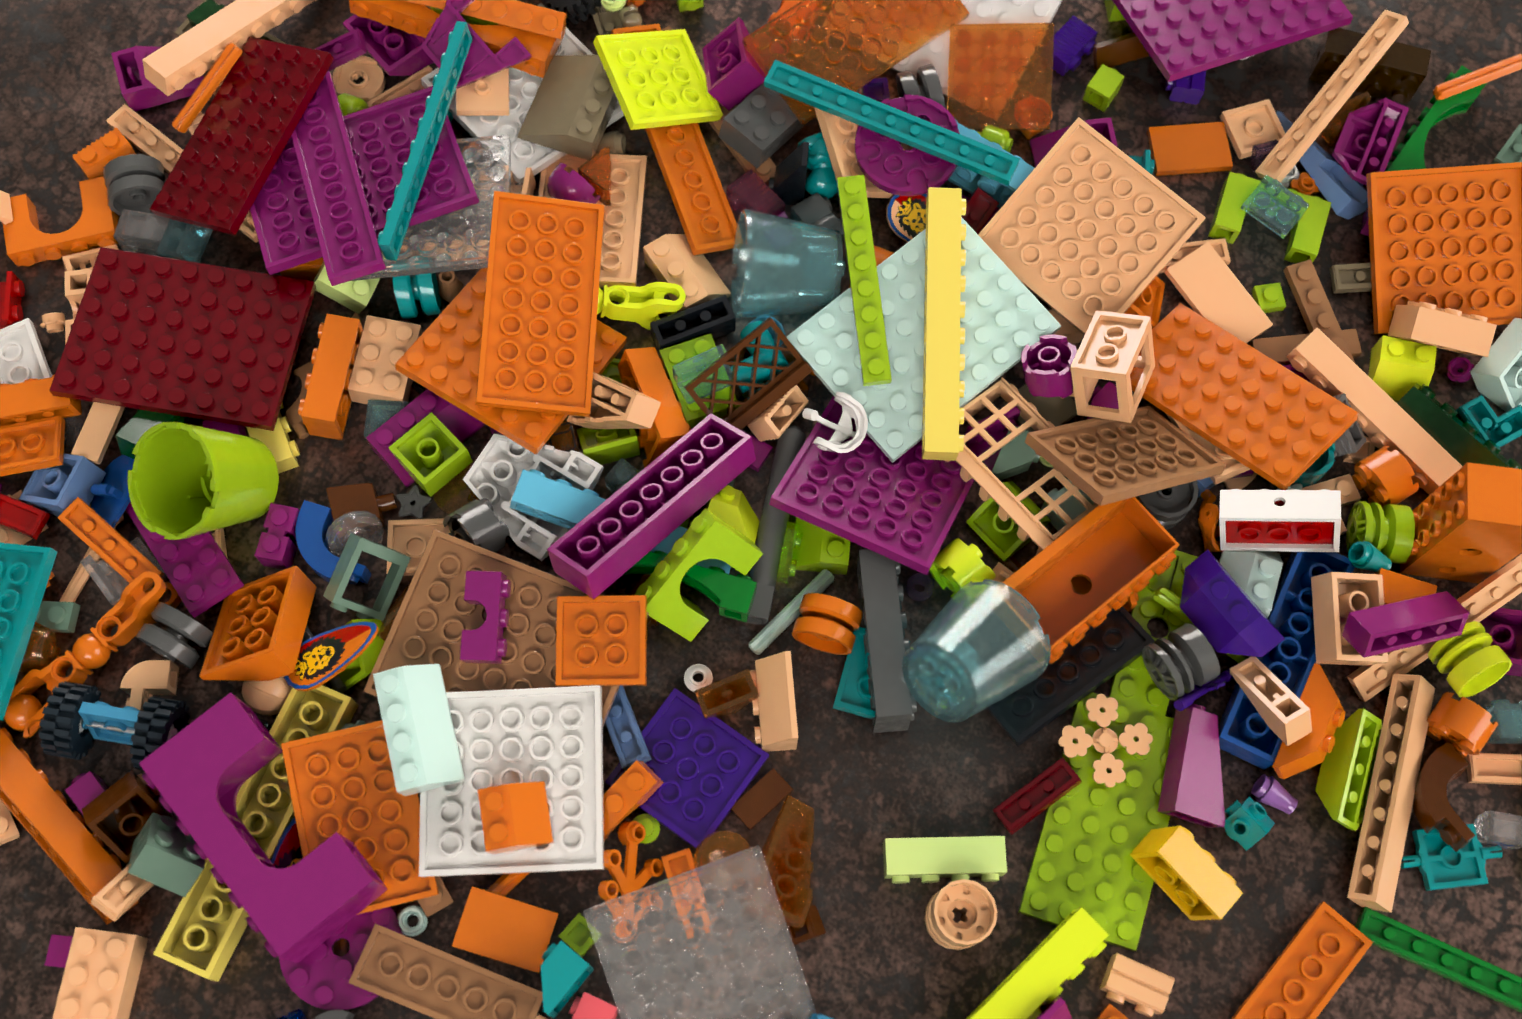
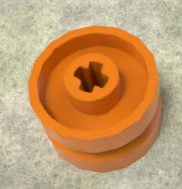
M819 593L803 595L799 612L803 617L796 619L792 631V636L795 640L826 653L836 655L851 654L856 639L852 631L859 629L863 612L852 603L830 595Z

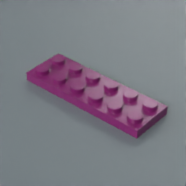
M130 501L126 511L194 618L244 586L211 532L185 539H164L160 534L150 532L141 523Z

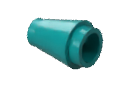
M1356 542L1349 549L1348 559L1355 568L1373 572L1378 571L1380 568L1391 569L1392 561L1370 542Z

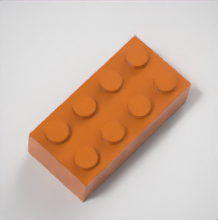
M326 314L325 322H321L319 325V346L313 349L311 362L314 364L312 373H308L305 380L306 397L300 400L298 414L301 415L309 435L343 440L352 403L348 386L363 332L360 319Z

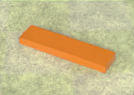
M77 497L57 517L129 583L146 571L155 572L161 577L164 575L158 567L81 498ZM154 580L148 581L145 584L144 591H148L155 584Z

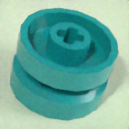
M431 255L416 257L414 261L415 275L407 259L392 261L393 289L402 319L416 318L418 316L419 300L422 310L427 316L441 314L439 286Z

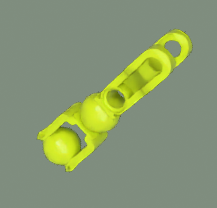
M653 282L641 287L623 285L607 287V285H604L603 290L599 287L597 315L600 313V318L606 316L612 320L636 322L641 327L651 330L650 323L661 319L659 314L670 316L677 313L682 308L686 295L680 285L666 282ZM674 294L678 299L676 301L664 299V296ZM611 301H617L620 304H614Z

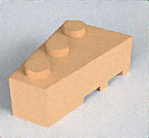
M593 372L589 417L569 415L567 422L588 429H648L652 427L661 402L618 381Z

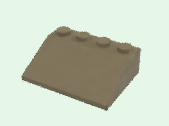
M599 55L553 56L518 133L519 139L593 161L618 101Z

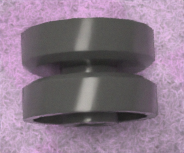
M932 64L918 68L917 80L910 70L896 74L898 96L919 95L932 99L945 107L941 84Z
M143 154L119 156L109 161L104 167L103 177L107 187L106 195L110 209L120 216L129 218L155 215L150 210V207L162 190L166 180L162 163L154 157Z
M1197 481L1136 496V498L1165 529H1171L1182 522L1197 502L1199 489Z
M159 602L151 616L154 621L164 628L161 629L152 624H144L136 638L150 646L151 650L162 657L192 669L200 655L187 643L190 642L200 648L207 647L213 632L179 610Z

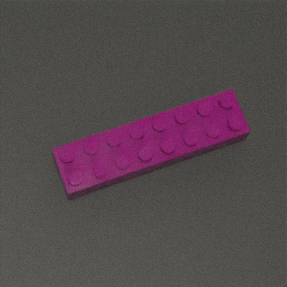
M710 413L547 548L554 572L592 599H595L756 461L752 436Z

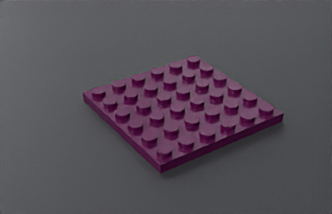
M833 396L821 417L838 425L842 416V405L836 402ZM852 418L853 431L856 432L855 420ZM817 422L772 494L769 505L927 575L975 480L971 478L965 482L961 478V465L957 461L951 460L946 462L944 460L922 459V440L893 463L867 433L862 443L850 452L837 453L821 450L813 443L817 437H821L828 441L833 436L835 430ZM850 437V438L844 440V441L841 442V443H845V442L851 440L852 437ZM971 450L977 457L981 455V453Z

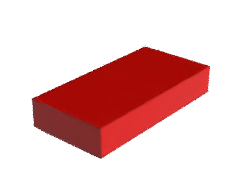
M0 493V525L37 540L51 515Z

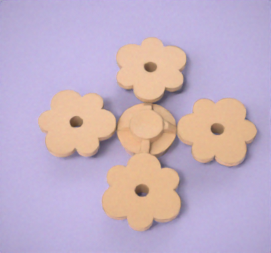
M1098 694L1096 699L1090 698L1086 702V709L1089 711L1088 719L1093 722L1096 721L1097 725L1102 728L1096 730L1093 737H1091L1089 734H1085L1084 727L1077 726L1074 728L1071 725H1067L1062 729V737L1059 738L1058 744L1064 747L1063 752L1069 758H1073L1076 755L1085 756L1087 748L1093 744L1096 751L1103 753L1100 760H1096L1093 763V768L1096 770L1093 773V779L1098 784L1105 783L1106 787L1112 788L1116 783H1121L1126 778V774L1122 770L1124 766L1122 760H1115L1114 756L1110 754L1117 748L1118 741L1121 746L1126 747L1128 754L1146 755L1150 750L1149 744L1152 743L1153 737L1147 733V726L1143 723H1137L1134 726L1127 724L1119 738L1113 730L1105 728L1109 726L1111 721H1115L1118 718V713L1115 711L1118 708V702L1114 698H1106L1104 694Z

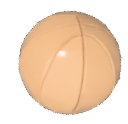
M284 676L271 681H243L242 696L245 703L254 712L261 715H275L280 712L292 687L288 685Z

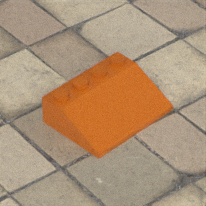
M295 565L244 584L243 587L224 598L199 677L202 680L271 681L294 673L317 588L316 585Z

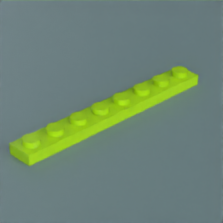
M864 175L837 177L863 386L890 384L892 378Z

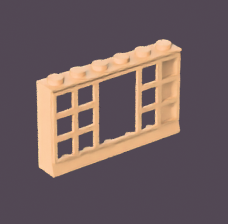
M1002 377L997 383L962 407L964 408V422L967 421L974 429L964 435L963 452H959L956 459L961 465L960 476L965 482L973 478L981 486L979 490L980 498L985 502L992 498L1000 506L998 516L1002 521L1011 518L1019 526L1017 536L1021 541L1024 542L1029 537L1039 547L1036 555L1098 506L1096 503L1092 505L1079 492L1080 489L1073 486L1055 469H1052L1015 497L985 466L983 461L1029 427H1032L1035 431L1055 427L1053 423L1046 421L1038 413L1034 404L1027 402L1020 395L1015 385L1008 383ZM1001 396L1008 404L998 410L991 402ZM1015 406L1020 410V416L1026 421L1018 428L1004 416ZM987 407L993 415L981 424H978L972 416ZM996 420H999L1011 432L998 443L984 430ZM978 433L991 446L990 449L979 457L965 445L967 441ZM1054 476L1068 490L1055 501L1041 488L1043 484ZM1034 491L1048 504L1047 507L1035 516L1021 503L1023 499ZM1072 495L1086 508L1083 513L1073 520L1059 506ZM1052 510L1067 524L1054 535L1039 521Z

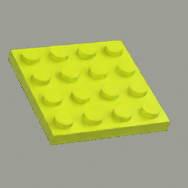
M685 29L597 35L593 44L630 130L719 121L723 116L717 100L707 91L706 75Z

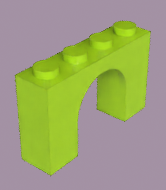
M1229 172L1222 186L1208 237L1215 239L1225 238L1226 242L1233 244L1241 231L1247 211L1258 207L1270 208L1279 212L1287 220L1290 227V238L1284 260L1300 263L1311 259L1313 263L1319 252L1332 202L1325 201L1317 196L1299 193L1294 189L1279 187L1268 181L1256 180L1242 173Z
M704 509L700 515L693 519L691 526L684 535L674 543L667 556L656 565L654 572L645 583L638 587L635 595L647 596V612L650 617L692 642L709 619L697 605L680 595V584L685 573L702 560L718 559L746 576L763 553L749 538L707 509Z

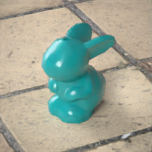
M821 132L804 138L798 143L797 148L803 142H809L807 169L812 170V172L806 179V190L812 195L818 192L822 198L826 197L829 199L838 193V188Z

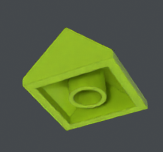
M585 427L576 429L583 454L601 465L640 455L638 438L634 429H588Z

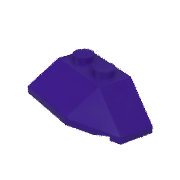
M1206 550L1185 568L1180 609L1218 653L1263 657L1285 640L1282 634L1209 550Z

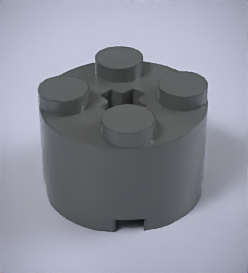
M486 498L481 500L475 499L445 516L443 520L444 527L449 525V535L495 553L505 547L506 537L509 536L508 527L504 522L498 520L493 512L492 504Z

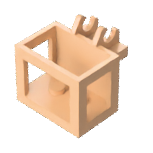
M1096 310L1070 367L1073 393L1069 396L1075 397L1077 415L1132 422L1155 367L1151 317ZM1133 367L1144 368L1132 396L1130 377ZM1099 379L1116 381L1119 409L1088 405Z

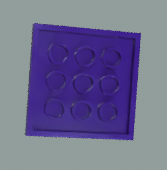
M674 688L641 733L652 759L645 764L664 783L639 808L701 852L769 758V754ZM620 762L605 781L610 787L625 773Z

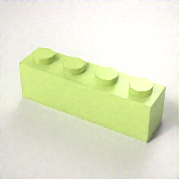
M1005 836L885 838L883 841L884 879L892 878V883L895 884L909 883L910 878H922V883L940 882L939 877H951L952 882L961 879L970 880L969 877H981L983 882L999 881V876L1007 873Z

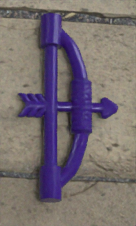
M1230 668L1203 686L1194 684L1192 692L1184 693L1181 698L1174 702L1175 709L1183 711L1191 706L1194 700L1207 692L1214 691L1215 689L1218 690L1220 687L1225 686L1224 682L1234 679L1230 673Z

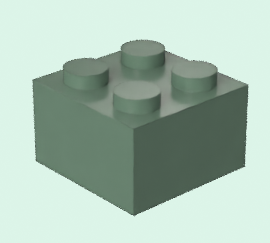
M152 812L134 840L127 873L185 897L203 871L205 860L193 848V845L196 843L191 835L186 836L179 829L173 818L166 815L160 816Z

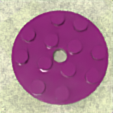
M904 95L901 98L892 100L887 98L881 101V103L960 134L957 128L958 124L952 114L932 99L919 95ZM860 125L857 128L855 137L857 163L865 177L885 192L899 196L922 195L928 192V187L938 188L943 185L957 168V165L916 148L904 151L899 141Z
M392 907L357 914L299 963L289 960L283 961L279 957L283 976L291 990L308 1004L329 1011H344L362 1007L379 997L377 994L348 982L375 924L403 935L398 917ZM341 938L347 939L350 943L349 952L344 956H336L334 953V943Z

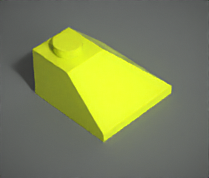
M727 485L708 501L705 509L755 544L760 521L743 492Z

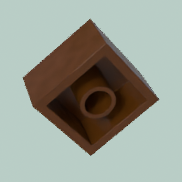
M132 770L81 809L86 825L125 863L130 861L134 840L152 812L160 816L166 815L173 818L171 812H168L161 804L158 796Z

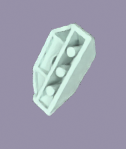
M1223 551L1219 563L1268 618L1283 566L1280 554L1274 551Z

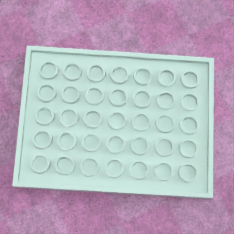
M961 217V224H966L965 241H961V250H966L965 266H961V275L966 277L965 292L960 294V301H965V317L960 318V328H965L964 345L960 344V354H965L964 371H960V381L965 383L964 397L959 398V407L962 408L1021 361V353L1025 345L1029 344L1031 346L1039 342V337L1042 335L1056 333L1060 329L1061 324ZM926 229L877 266L892 378L890 384L863 386L851 288H848L787 336V339L802 359L808 363L813 373L834 397L836 392H845L863 406L868 419L866 433L892 463L922 440Z

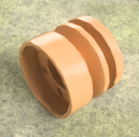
M961 879L950 882L931 896L925 908L924 921L927 932L936 943L946 949L958 951L980 943L991 934L996 925L997 907L993 896L986 887L976 881ZM959 911L962 914L960 916L961 921L955 923L953 920L955 917L954 913Z

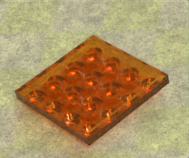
M1055 23L950 24L947 110L954 119L966 128L973 130H983L988 125L1005 130H1051Z

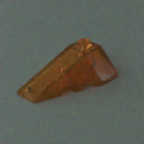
M789 795L786 797L746 882L737 906L738 910L764 923L799 928L804 926L813 900V889H810L811 873L813 872L811 844L814 842V808Z

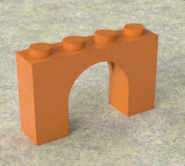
M103 176L79 182L83 204L81 217L73 227L57 234H48L39 230L36 206L26 194L10 197L13 222L3 224L7 255L17 267L32 266L38 262L58 260L62 256L123 243L119 215L108 206L107 187L105 186Z

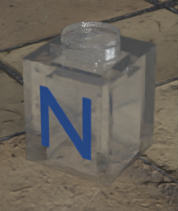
M1491 810L1478 815L1474 826L1477 838L1482 845L1490 847L1499 845L1501 849L1511 851L1522 847V816Z

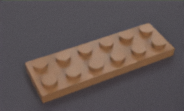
M378 924L374 925L348 982L435 1019H536L543 1003L541 991Z

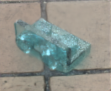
M1265 175L1259 186L1243 203L1241 209L1284 239L1302 218L1309 204L1301 196L1285 188L1278 180Z

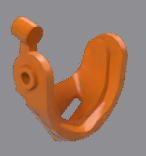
M1206 489L1200 495L1203 502L1200 506L1198 518L1204 542V552L1206 550L1210 552H1223L1220 551V541L1216 540L1220 536V526H1216L1219 520L1220 509L1216 504H1212L1215 502L1216 496L1209 489Z

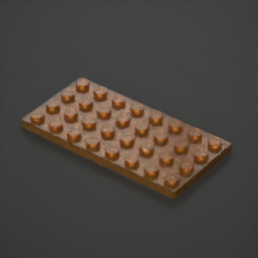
M802 0L743 38L742 43L766 76L774 60H777L855 92L968 18L970 13L960 0ZM779 93L802 125L817 117L813 106Z

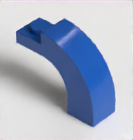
M304 500L296 521L297 545L300 553L312 570L329 583L340 558L333 555L328 546L329 535L334 525L331 508ZM356 563L348 583L357 585L358 582L368 584L372 574L365 565Z

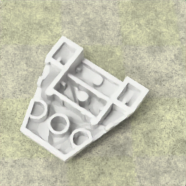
M494 433L463 480L479 500L486 498L490 501L494 514L499 521L506 524L509 529V536L515 544L530 555L543 561L549 556L547 548L570 529L510 508L511 500L523 469L527 471L530 469L538 470L544 473L546 478L554 481L557 479L568 481L573 485L572 487L583 491V489H594L604 467L580 452L558 450L550 445L543 446L536 455L506 436Z

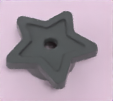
M416 485L413 486L408 494L396 495V499L401 504L399 517L409 515L423 519V512L426 506L432 502L430 497L421 495L419 487Z

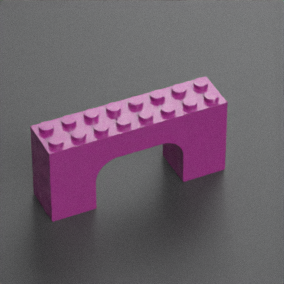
M229 693L139 763L145 771L142 777L152 789L157 788L162 795L159 797V801L168 812L174 811L179 819L176 821L179 829L186 836L191 835L196 842L193 848L203 860L208 858L214 866L210 871L216 880L221 884L224 882L231 890L228 893L231 901L238 908L243 906L249 915L245 918L249 926L256 933L261 931L267 941L263 944L267 951L274 958L279 956L283 961L289 960L299 963L388 890V888L353 842L337 832L297 864L281 869L273 865L240 820L236 810V798L244 782L282 753V749L253 710L234 694Z

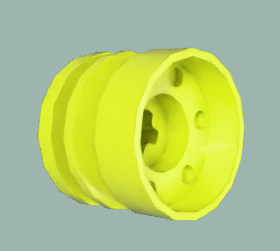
M1477 621L1466 623L1460 636L1438 640L1428 653V658L1433 664L1437 665L1436 667L1440 673H1449L1446 680L1460 698L1462 696L1465 698L1484 691L1500 680L1512 666L1511 660L1500 646H1490L1493 641L1492 636L1489 633H1485V628Z

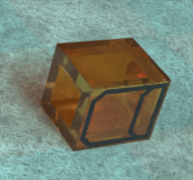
M564 420L550 437L548 443L558 450L579 452L573 423Z

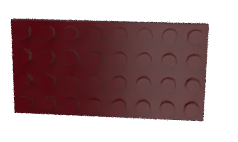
M249 37L244 44L242 54L230 69L188 144L182 151L177 163L170 172L162 190L156 196L150 210L157 216L236 235L334 60L333 56L326 51Z

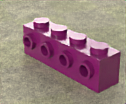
M1444 591L1349 612L1342 636L1365 658L1460 636L1470 612L1451 594Z

